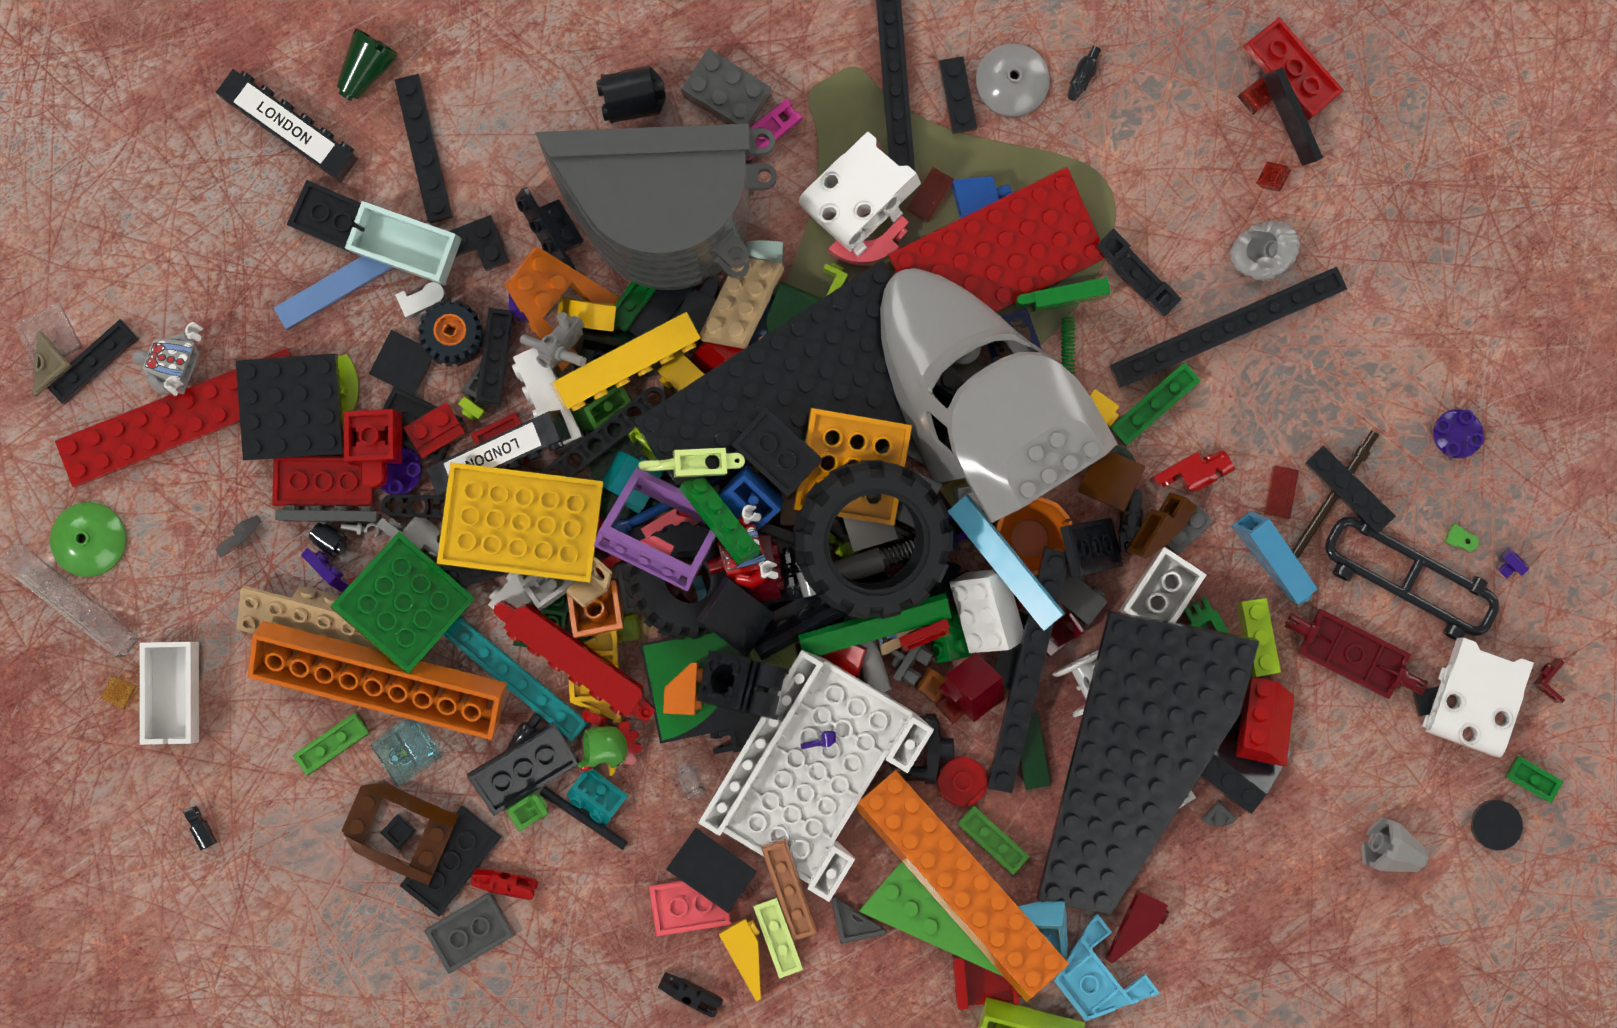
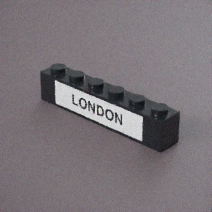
M232 69L215 93L341 183L358 160L353 154L355 150L344 141L341 144L334 141L335 135L324 127L319 130L313 126L315 121L306 114L302 113L300 116L293 111L295 107L286 100L282 99L279 102L273 97L275 93L265 85L261 87L253 83L255 79L245 71L238 73Z
M561 410L548 411L426 469L436 495H446L450 462L501 469L508 467L509 470L522 466V461L527 458L529 461L542 457V451L547 449L554 451L564 446L563 442L571 439V435Z

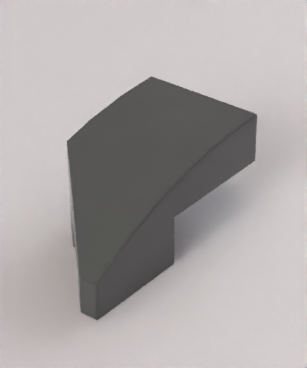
M257 515L240 522L232 530L234 536L225 539L215 549L220 558L235 550L255 531L261 522Z

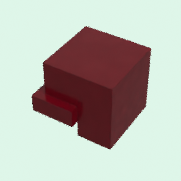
M976 652L945 675L946 681L939 686L940 692L955 707L960 705L961 711L973 722L1004 700L1003 677Z

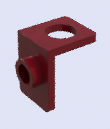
M1071 612L1065 614L1053 624L1046 653L1047 656L1053 655L1068 642L1084 633V630ZM1066 621H1069L1074 626L1075 632L1067 628Z
M1555 658L1551 663L1545 664L1539 671L1540 676L1533 683L1555 703H1563L1565 699L1547 683L1566 662L1563 658Z

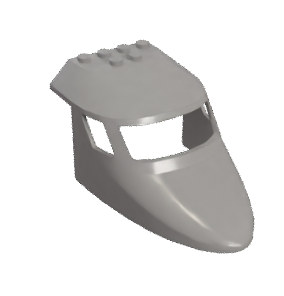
M904 269L890 278L884 289L880 308L881 340L887 369L905 421L908 425H912V438L934 481L942 483L965 478L990 523L1025 507L1107 455L1118 444L1094 401L1079 380L1058 361L1024 338L1000 315L972 293L941 275L921 269ZM993 341H1005L1014 354L997 360L970 377L956 391L948 408L933 395L932 390L939 377L956 360L972 350ZM932 415L947 427L952 451L938 439Z

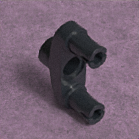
M926 713V716L919 717L934 728L927 741V764L925 766H912L908 773L913 774H903L902 777L905 781H925V784H936L941 760H954V738H941L937 714Z

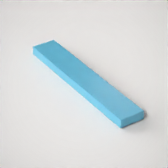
M969 494L965 495L948 510V513L1043 630L1048 629L1065 614L995 526L990 523L989 519Z

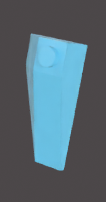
M1038 901L1018 906L1064 958H1068L1065 902Z

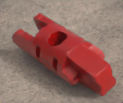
M475 869L472 875L471 886L490 893L533 900L534 890L538 886V881L533 878L497 870Z

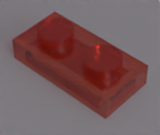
M1276 465L1272 467L1264 515L1290 519L1299 470Z

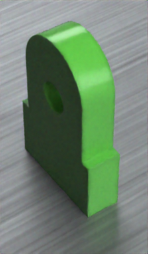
M1452 524L1444 540L1445 543L1454 547L1458 546L1466 551H1473L1479 545V540L1476 536L1464 531V528L1456 524Z

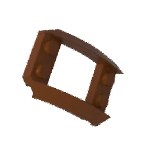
M388 782L361 785L341 830V834L355 853L387 869L429 885L459 814L452 813L411 795ZM383 798L429 819L411 863L398 859L365 843Z

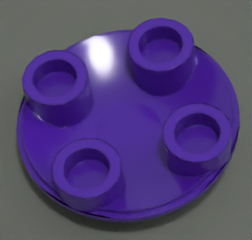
M1455 409L1445 412L1438 418L1434 425L1433 438L1436 446L1443 454L1460 459L1469 457L1477 452L1484 443V432L1480 421L1473 412Z
M402 446V464H387V482L381 487L384 492L395 495L406 494L417 486L422 476V463L419 456L413 450Z

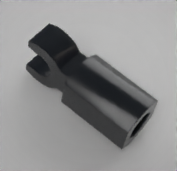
M197 806L183 811L191 825L189 829L200 851L217 843L207 821H203Z

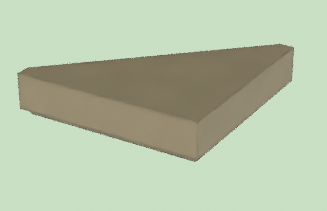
M41 331L36 333L37 349L34 357L33 373L35 375L34 388L32 390L34 396L40 395L72 367Z

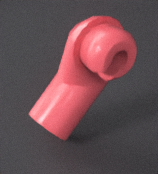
M656 536L640 540L669 556L674 548L673 545Z

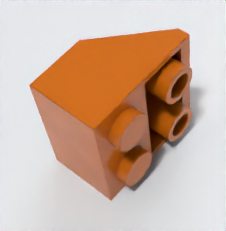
M691 663L665 687L664 714L695 715L697 714V709H702V702L697 701L698 684H701L704 668H699V663Z

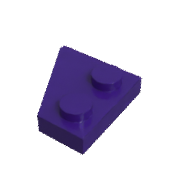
M307 548L301 554L313 569L335 589L343 593L350 585L349 581L343 577L344 573L336 566H331L328 563L330 559L321 551L315 553Z

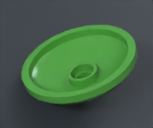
M93 502L78 503L64 510L54 522L50 534V547L57 563L69 573L82 577H94L111 570L121 559L126 546V532L119 516L107 506ZM82 534L86 537L83 543L79 541V537Z

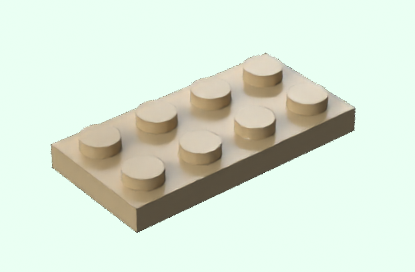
M748 258L750 269L745 277L734 279L728 276L699 334L701 340L742 349L747 348L773 294L774 287L784 271L782 263ZM744 266L737 269L732 268V270L738 272L741 271L744 268Z

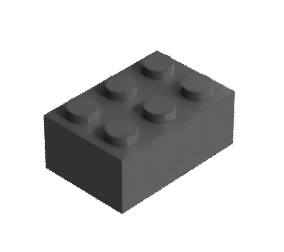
M710 48L706 50L681 89L683 97L724 123L749 124V128L771 96L770 86Z

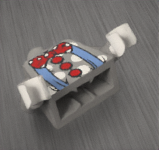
M195 322L189 323L185 331L180 334L164 338L163 340H154L149 352L138 349L134 354V364L143 366L142 371L147 378V383L160 395L173 394L177 396L178 393L184 395L200 354L195 343L192 341L201 340L202 337L198 332L203 330V327Z

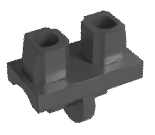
M925 644L910 650L906 656V652H903L902 647L899 651L894 650L890 652L895 655L891 663L895 668L903 660L893 677L902 684L905 682L912 686L917 685L922 675L912 669L916 661H919L928 667L934 658V655L925 648Z

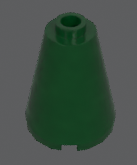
M356 28L352 34L337 82V87L340 89L339 94L350 101L353 98L359 99L397 60L398 53L381 41L375 40L366 32Z

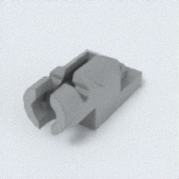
M392 517L390 520L381 518L376 526L393 538L400 531L422 552L427 550L426 554L438 558L441 530L429 520L414 517L404 531L401 530L403 525Z

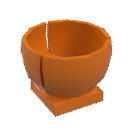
M1039 497L1025 507L997 520L995 528L1033 575L1037 577L1044 546L1065 550L1060 527L1072 525V521L1065 522L1070 517L1057 502Z

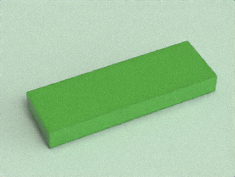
M354 712L293 754V757L305 775L308 776L371 732L359 714Z
M974 805L957 823L1012 875L1030 858Z

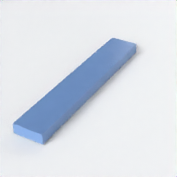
M361 256L274 307V310L285 329L289 330L387 273L394 267Z

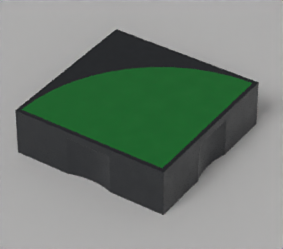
M706 634L697 639L686 637L684 640L672 637L640 644L652 706L655 709L654 716L660 744L757 724L759 722V716L712 706L702 702V709H697V714L663 713L665 687L691 663H699V668L705 669L709 650L746 657L716 634Z

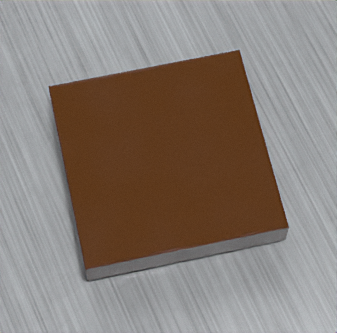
M1110 451L1107 455L1090 465L1078 492L1125 513L1146 467Z

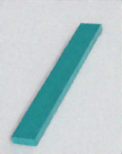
M461 616L443 634V636L495 679L506 682L507 689L547 722H555L560 732L570 741L574 742L589 723L583 720L579 713Z

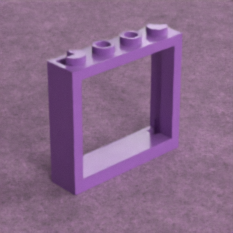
M635 468L599 529L594 546L688 591L717 537L710 529L690 566L612 528L634 489L705 523L679 488L648 472Z

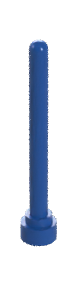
M723 475L711 476L706 480L713 487L723 481ZM660 502L629 519L626 517L621 519L619 517L614 522L613 528L629 535V532L633 531V527L672 507Z

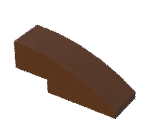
M1169 493L1159 511L1155 509L1150 510L1126 551L1145 559L1155 554L1183 529L1198 507L1187 497Z

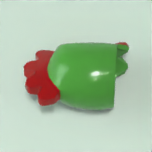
M627 720L620 722L617 727L602 726L585 730L583 738L584 759L579 762V769L582 772H587L598 764L608 763L609 775L613 776L616 768L621 764L635 765L636 758L634 754L641 752L642 749L639 743H634L639 733L635 729L629 730L630 723Z

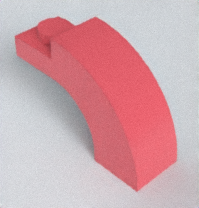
M901 215L882 236L874 240L863 241L867 249L859 257L855 255L853 250L851 252L848 251L837 240L829 247L828 253L837 260L853 266H871L881 260L886 261L889 259L887 254L899 248L894 241H901L908 233L906 228L909 222Z

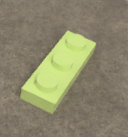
M775 897L753 905L779 979L803 970L778 898Z

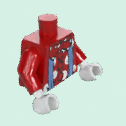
M745 506L742 516L738 521L761 549L759 555L738 565L719 541L717 545L721 556L706 560L711 575L726 570L728 579L737 585L749 588L760 585L767 581L768 578H778V573L771 571L777 564L766 561L755 525H751V521L758 522L761 519V514L759 513L752 515L756 506Z

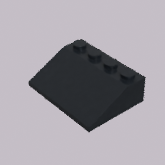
M1240 714L1200 775V778L1242 810L1252 814L1267 795L1283 766L1236 757Z

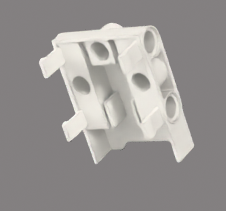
M869 132L863 135L845 154L841 155L799 198V204L802 209L848 251L851 252L853 250L857 257L867 249L863 241L888 217L894 223L903 214L899 205L921 184L917 173L909 166H898L876 147L877 139Z
M1457 638L1447 667H1442L1438 680L1441 683L1430 715L1425 716L1422 727L1426 728L1425 732L1494 757H1502L1507 748L1534 663L1522 658L1512 662L1481 651L1475 641ZM1449 695H1453L1456 700L1452 708H1449L1446 702ZM1498 712H1501L1503 715V722L1500 725H1497L1495 722V715ZM1466 727L1471 730V737L1467 741L1462 735Z

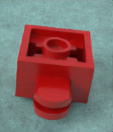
M394 409L344 411V462L353 466H361V480L368 487L375 489L383 487L387 482V464H402V414Z

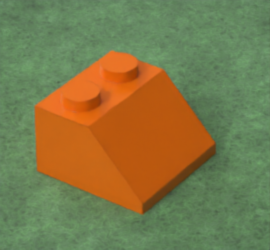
M616 580L610 581L608 591L585 607H582L567 594L574 639L624 629L625 611L620 586Z

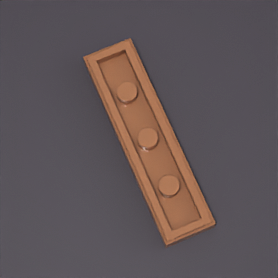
M786 838L763 844L761 849L793 941L817 934L818 930Z

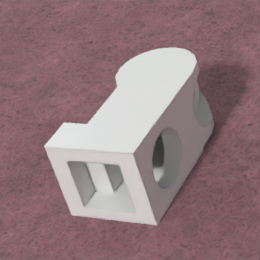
M435 282L426 284L423 290L410 296L405 291L395 294L405 317L409 321L427 313L426 310L429 307L433 309L435 307L434 303L440 302V304H444L447 299L445 289Z

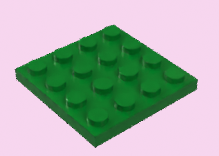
M399 531L335 600L330 608L394 664L409 674L473 602L475 597Z

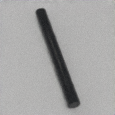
M546 786L541 790L539 795L621 850L627 845L628 841L601 823L594 821L588 814Z

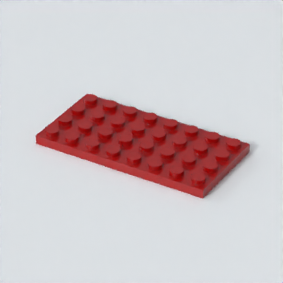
M1063 167L887 254L896 273L904 269L915 268L941 275L972 293L995 312L1015 303L1021 294L1040 291L1104 259L1096 248L1100 239L1068 167Z

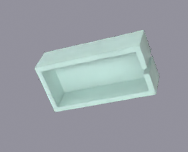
M362 201L354 222L365 228V230L362 232L352 227L345 249L354 254L445 286L462 239L454 233Z

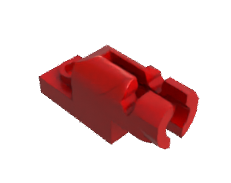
M1224 450L1202 457L1204 460L1196 452L1150 479L1155 487L1162 484L1164 488L1177 481L1175 478L1177 475L1187 492H1196L1216 482L1218 479L1216 472L1223 477L1235 471V467Z

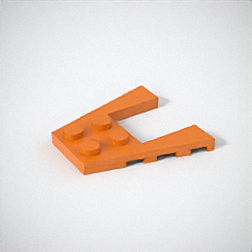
M535 247L530 251L504 283L520 312H524L530 322L528 325L533 333L536 332L540 340L554 331L543 318L569 286L585 301L615 305L619 299L615 294L539 247ZM573 348L569 350L570 352L577 354V352ZM564 360L557 364L555 369L558 372H563L570 362Z

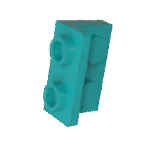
M594 769L583 772L567 793L570 802L574 806L582 807L590 813L589 815L594 821L604 825L608 824L628 797L626 793Z

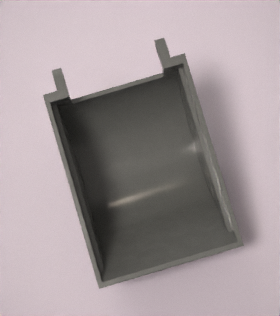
M749 124L535 132L552 178L564 201L598 254L619 275L638 285L652 289L680 290L704 283L709 277L713 278L722 270L734 279H741L748 274L750 269L749 253L743 242L749 224V195H754V191L769 190L774 187L777 181V174L774 167L769 164H746V157H763L772 153L775 148V138L771 131L764 128L749 129ZM759 137H766L769 140V145L765 148H759L755 145V140ZM763 171L769 172L772 176L770 181L765 183L759 181L757 177ZM744 266V268H743L741 271H738V272L733 271V270L731 269V268L737 269V268H741V267Z

